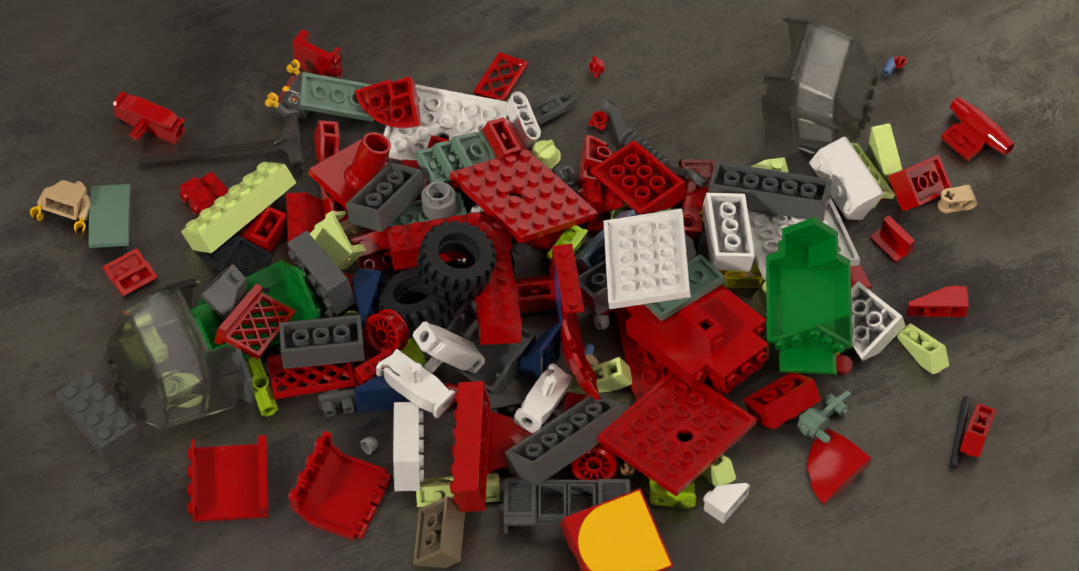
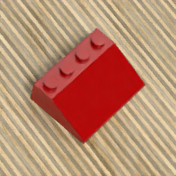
M635 140L590 170L594 177L639 215L671 208L686 198L685 182Z

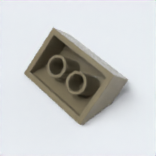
M447 496L419 508L413 565L447 568L461 561L465 512L460 511L454 499Z

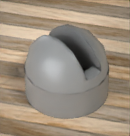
M608 315L593 316L594 326L597 329L604 330L609 326Z
M369 436L360 442L364 452L369 455L378 448V440L375 437Z

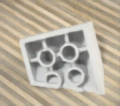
M857 282L851 288L853 347L863 361L878 355L905 327L902 315L860 282Z

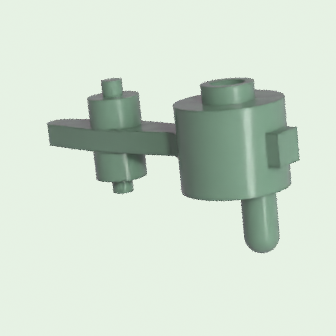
M847 390L839 397L833 394L825 395L823 399H825L824 404L827 407L819 412L814 407L803 411L798 422V428L801 429L800 432L805 436L809 435L814 440L818 437L824 443H829L831 440L830 436L823 432L830 423L828 417L834 412L840 416L846 415L848 413V405L845 402L851 398L852 393Z

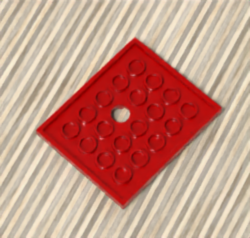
M527 149L514 155L508 154L503 158L498 157L450 172L449 179L519 243L597 218L598 212ZM517 193L520 194L523 198L521 199L518 196H509V194Z
M671 371L597 436V441L668 492L677 496L756 425L757 419L703 382L698 383L692 388ZM689 432L693 436L688 442H682L677 438L679 433L686 434Z

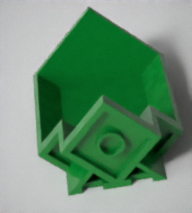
M815 217L782 228V240L778 241V252L766 255L767 343L779 350L780 372L837 375L836 353H842L846 349L853 347L850 260L839 254L838 231Z
M280 260L246 276L248 292L255 284L264 288H270V293L267 294L263 291L262 293L296 311L289 322L320 319V316L324 315L327 311L323 303L324 299L322 297L318 298L312 289L313 286L306 284L305 280L307 278L304 271L290 263ZM201 298L197 300L198 306L182 313L181 316L186 326L183 330L186 334L190 335L193 346L198 354L202 355L205 365L210 371L218 367L237 348L226 342L222 345L214 342L218 328L224 321ZM261 300V307L269 306L268 303ZM282 311L277 312L279 316L288 315ZM264 312L265 317H274L272 312ZM251 313L252 318L260 317L259 313ZM276 322L268 323L269 327H278ZM254 323L256 328H265L263 323ZM241 324L243 329H251L250 324ZM267 333L259 334L260 339L269 338ZM280 333L268 348L280 343ZM254 334L245 335L247 340L255 339ZM240 335L231 336L236 340H242ZM249 345L250 348L256 351L259 350L258 345ZM242 352L244 360L251 357L250 355Z

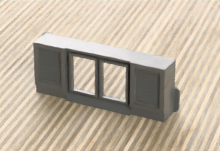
M504 479V490L500 492V509L504 511V534H508V526H560V521L570 516V494H593V506L629 493L630 479L545 480L539 485H535L525 479ZM541 494H564V515H541Z

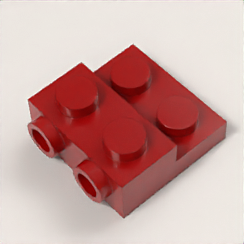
M212 171L200 179L193 177L179 186L180 198L183 202H187L195 215L198 214L199 216L204 209L214 205V201L217 198L225 196L229 192L227 187Z
M590 179L582 183V188H579L580 197L594 208L598 214L624 207V201L598 179Z
M389 349L354 368V388L378 376L376 366L379 362L392 355Z

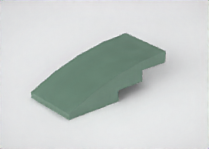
M483 131L454 136L450 141L436 143L432 148L417 150L414 153L429 184L436 181L450 183L452 182L449 179L450 172L497 158Z
M130 184L91 186L89 248L129 246L131 226Z

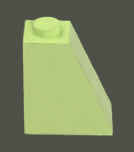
M889 123L871 127L867 151L875 168L887 184L891 185L888 175L902 170V166Z

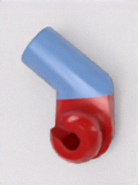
M896 56L889 58L881 73L886 77L890 76L894 69H899L906 65V57Z

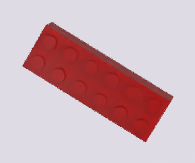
M485 211L386 228L387 244L394 270L417 267V257L424 235L433 226H440V223L445 221L451 223L452 220H458V223L465 221L470 226L475 225L479 227V231H484L488 235V240H492L496 253L512 250L511 235ZM455 251L440 254L444 262L468 258L464 254Z
M510 251L496 253V264L489 284L486 285L482 292H478V295L474 296L480 345L521 343L522 323Z
M484 381L459 382V390L455 391V400L458 403V407L454 409V418L457 421V425L453 427V437L456 439L455 445H452V455L455 457L454 463H451V474L454 478L450 482V492L454 494V502L458 504L461 512L486 511L491 401Z

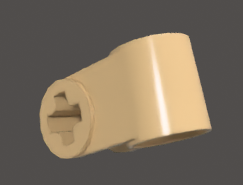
M962 185L960 187L944 189L938 202V209L943 213L973 209L977 205V200L971 186Z

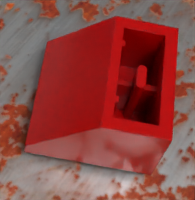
M504 117L487 122L481 130L484 132L497 158H503L508 154L514 155L526 149L513 123Z
M267 207L247 223L238 235L271 253L287 230V214Z
M366 229L347 236L351 245L363 244L366 249L355 261L357 268L380 271L393 266L387 244L386 229L383 232Z
M550 275L514 279L520 314L556 310L555 288Z

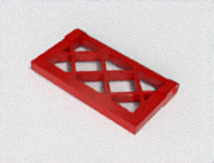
M499 52L473 93L484 98L505 101L527 68L528 62ZM501 60L507 62V64L498 66ZM518 66L520 68L517 72H514L512 67ZM510 68V74L501 76L499 70ZM497 71L499 77L489 79L493 72ZM512 78L510 83L505 85L503 80ZM501 81L502 87L492 88L491 83ZM486 84L489 85L490 90L485 91L482 89ZM504 91L501 96L495 94L496 92Z

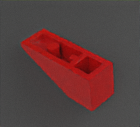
M958 285L946 286L908 302L906 316L966 317L969 307L967 287Z
M977 403L960 448L961 452L968 456L980 457L997 409Z

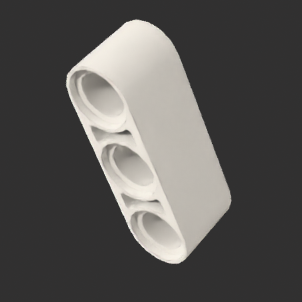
M514 92L505 104V110L525 147L531 148L540 137L541 131L527 97L521 92Z

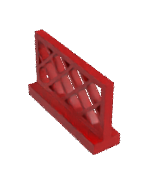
M255 284L219 326L214 342L219 345L226 342L258 360L279 335V323L289 322L296 311L262 293L263 287ZM261 300L268 303L269 306L261 307ZM282 311L288 315L279 316L277 312ZM264 312H272L274 317H265ZM251 313H259L260 317L252 318ZM276 322L278 327H269L268 323ZM254 323H263L265 328H256ZM241 324H250L251 329H243ZM267 333L269 338L260 339L259 334ZM254 334L255 339L247 340L245 335ZM240 335L242 340H236L231 336ZM249 345H258L259 350L256 351L250 348Z
M282 355L267 357L274 399L355 386L351 362L283 369ZM331 370L337 372L333 377L327 375ZM311 373L317 376L314 380L307 377ZM342 375H344V376L350 378V380H344V381H341V380H338V379H339ZM290 377L297 379L293 384L287 381ZM322 378L328 381L326 384L318 383ZM301 382L308 384L306 387L298 386ZM282 385L288 387L286 390L277 391Z

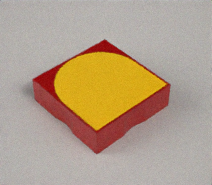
M641 488L567 516L560 521V526L571 551L578 561L580 571H669L673 567V563Z

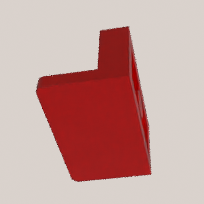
M889 215L883 219L882 227L870 235V239L894 263H897L913 252L915 240Z

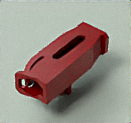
M122 91L113 102L115 118L121 119L134 127L129 134L134 141H139L143 134L147 132L176 145L185 132L184 124L186 119L182 117L179 119L171 110L146 99L126 94V92Z

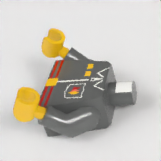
M294 59L291 63L295 68L289 64L287 65V71L295 73V76L291 75L278 96L275 93H270L267 96L268 99L265 101V105L267 107L274 106L276 112L286 119H304L308 116L310 110L299 109L303 71H299L300 63Z

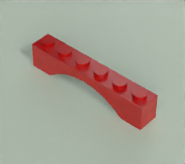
M319 120L314 132L317 164L339 152L340 135L338 122ZM320 186L324 219L326 218L325 215L331 211L346 212V215L339 223L348 219L347 209Z

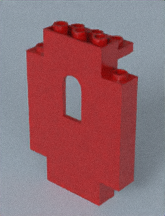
M723 285L695 301L726 330V343L711 353L680 325L679 311L660 321L644 304L625 307L626 311L632 315L631 318L626 320L627 335L692 388L698 383H702L708 377L713 381V390L722 396L728 394L736 385L744 382L752 373L759 371L764 365L763 362L769 357L768 343L762 339L766 333V319Z

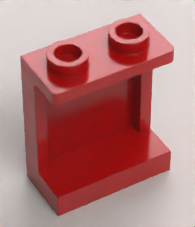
M302 29L292 41L294 59L299 61L300 68L312 74L339 78L343 72L340 48L336 47L332 53H329L310 44L309 32Z

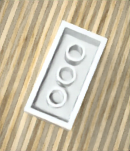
M706 193L702 211L710 263L717 270L750 271L755 254L745 194Z
M394 402L393 466L395 491H420V482H424V469L420 470V468L424 467V454L420 455V452H424V440H420V438L424 437V425H420V423H423V410H419V407L413 402Z

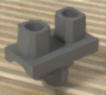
M345 388L328 390L325 391V394L318 395L320 411H323L325 417L334 416L336 414L335 408L343 407V411L346 414L354 412V389L345 390Z

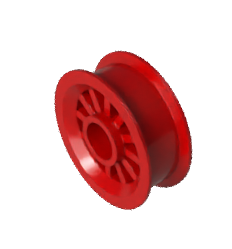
M384 309L378 314L371 315L366 320L364 326L365 337L369 346L377 354H381L388 349L393 354L396 349L401 351L407 346L409 340L408 327L404 319L396 311Z
M596 445L571 463V477L573 480L615 479L616 458L606 447Z

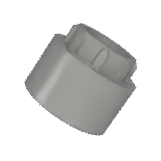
M436 181L423 189L421 194L422 210L428 218L432 220L451 217L456 210L455 191L449 184Z

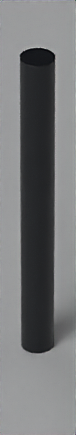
M964 396L962 400L950 461V468L952 469L958 468L960 448L964 438L971 398L968 396Z

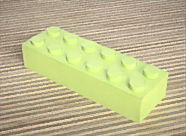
M262 162L256 167L257 170L244 176L241 183L232 186L225 196L217 198L214 201V205L204 209L197 219L189 221L185 225L186 228L181 232L192 250L212 253L295 185L296 181L286 165Z

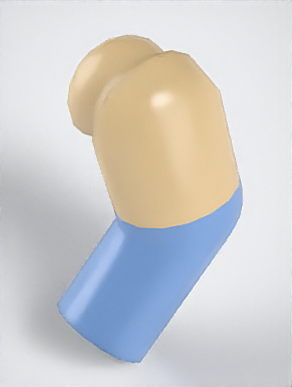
M591 344L585 345L584 350L588 362L592 367L599 365L598 360L593 355L594 346Z

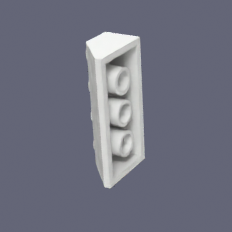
M842 137L819 149L809 162L818 177L832 179L831 197L846 219L863 220L884 194L846 137Z

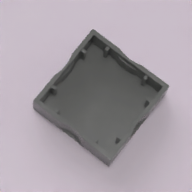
M468 298L455 314L446 330L473 342L485 358V363L476 373H471L468 370H460L442 362L434 373L456 385H459V382L484 381L488 393L500 395L520 369L519 361L523 355L528 354L531 344L536 340V333L522 327L521 343L480 345L475 301ZM425 353L424 358L428 362L432 356Z

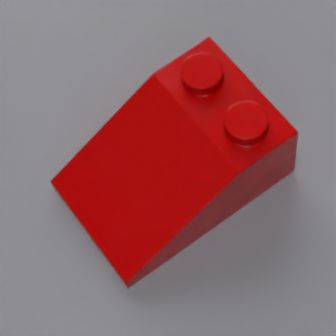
M939 154L888 175L902 212L941 196L942 191L946 188H952Z

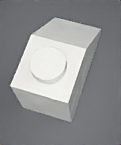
M747 483L719 485L713 491H708L703 499L705 501L704 511L724 524L749 494L750 485Z

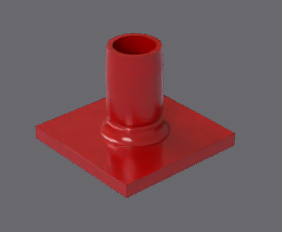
M367 133L363 139L311 167L308 175L347 209L346 203L388 164L386 161L389 156L391 143L387 137L380 133Z

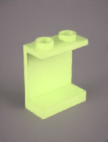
M331 211L325 215L326 218L322 222L314 226L315 229L310 235L341 272H344L366 249L363 244L351 245L339 221L346 215V212Z

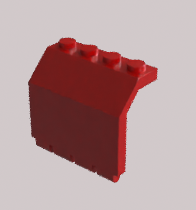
M324 431L321 438L318 437L316 439L314 451L308 455L305 463L306 467L304 471H300L297 477L296 487L292 488L289 492L288 500H290L291 509L311 526L353 541L355 537L363 539L369 527L368 524L371 523L375 515L376 507L379 506L385 494L384 490L388 488L393 476L387 473L386 468L344 454L333 444L332 433Z

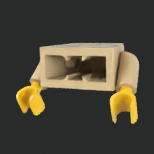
M61 180L57 184L46 187L37 201L38 206L30 209V215L34 218L37 214V220L41 221L44 218L43 209L70 219H79L74 224L75 233H77L78 228L82 227V234L85 235L87 232L85 220H88L91 207L90 198L86 195L87 189L80 181L71 183Z

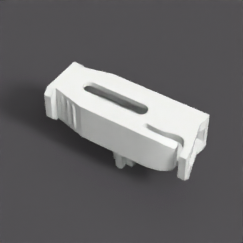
M423 322L413 333V337L421 350L432 356L424 366L430 373H433L442 362L460 370H468L471 373H476L485 363V358L473 342L439 326Z
M398 349L376 366V373L379 377L384 375L386 382L393 389L418 407L434 413L436 418H439L455 401V392L453 390H448L436 376Z
M549 364L547 370L543 372L528 393L522 407L518 408L513 419L514 423L531 433L539 430L568 391L573 376L566 374L556 364Z

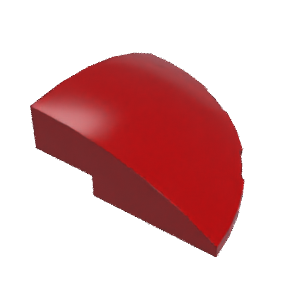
M410 76L393 82L390 79L355 90L356 97L362 108L377 122L399 129L420 126L418 96L415 81Z
M587 134L582 149L578 188H582V183L590 179H597L590 173V170L614 154L608 148V143Z
M565 319L561 325V344L566 363L580 388L597 401L600 399L595 370L586 359L584 344Z
M490 412L487 474H491L492 470L499 468L509 469L505 452L533 434L515 424L513 418L495 412Z
M826 428L823 432L830 436V442L824 443L817 437L812 444L807 459V472H809L811 488L823 505L851 485L855 477L867 469L871 462V457L861 448L829 428Z

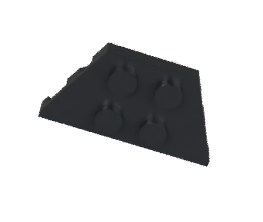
M238 235L231 239L229 243L218 247L213 253L204 255L202 261L220 271L234 264L246 277L271 265L273 254ZM263 287L262 291L268 294L270 293V288Z

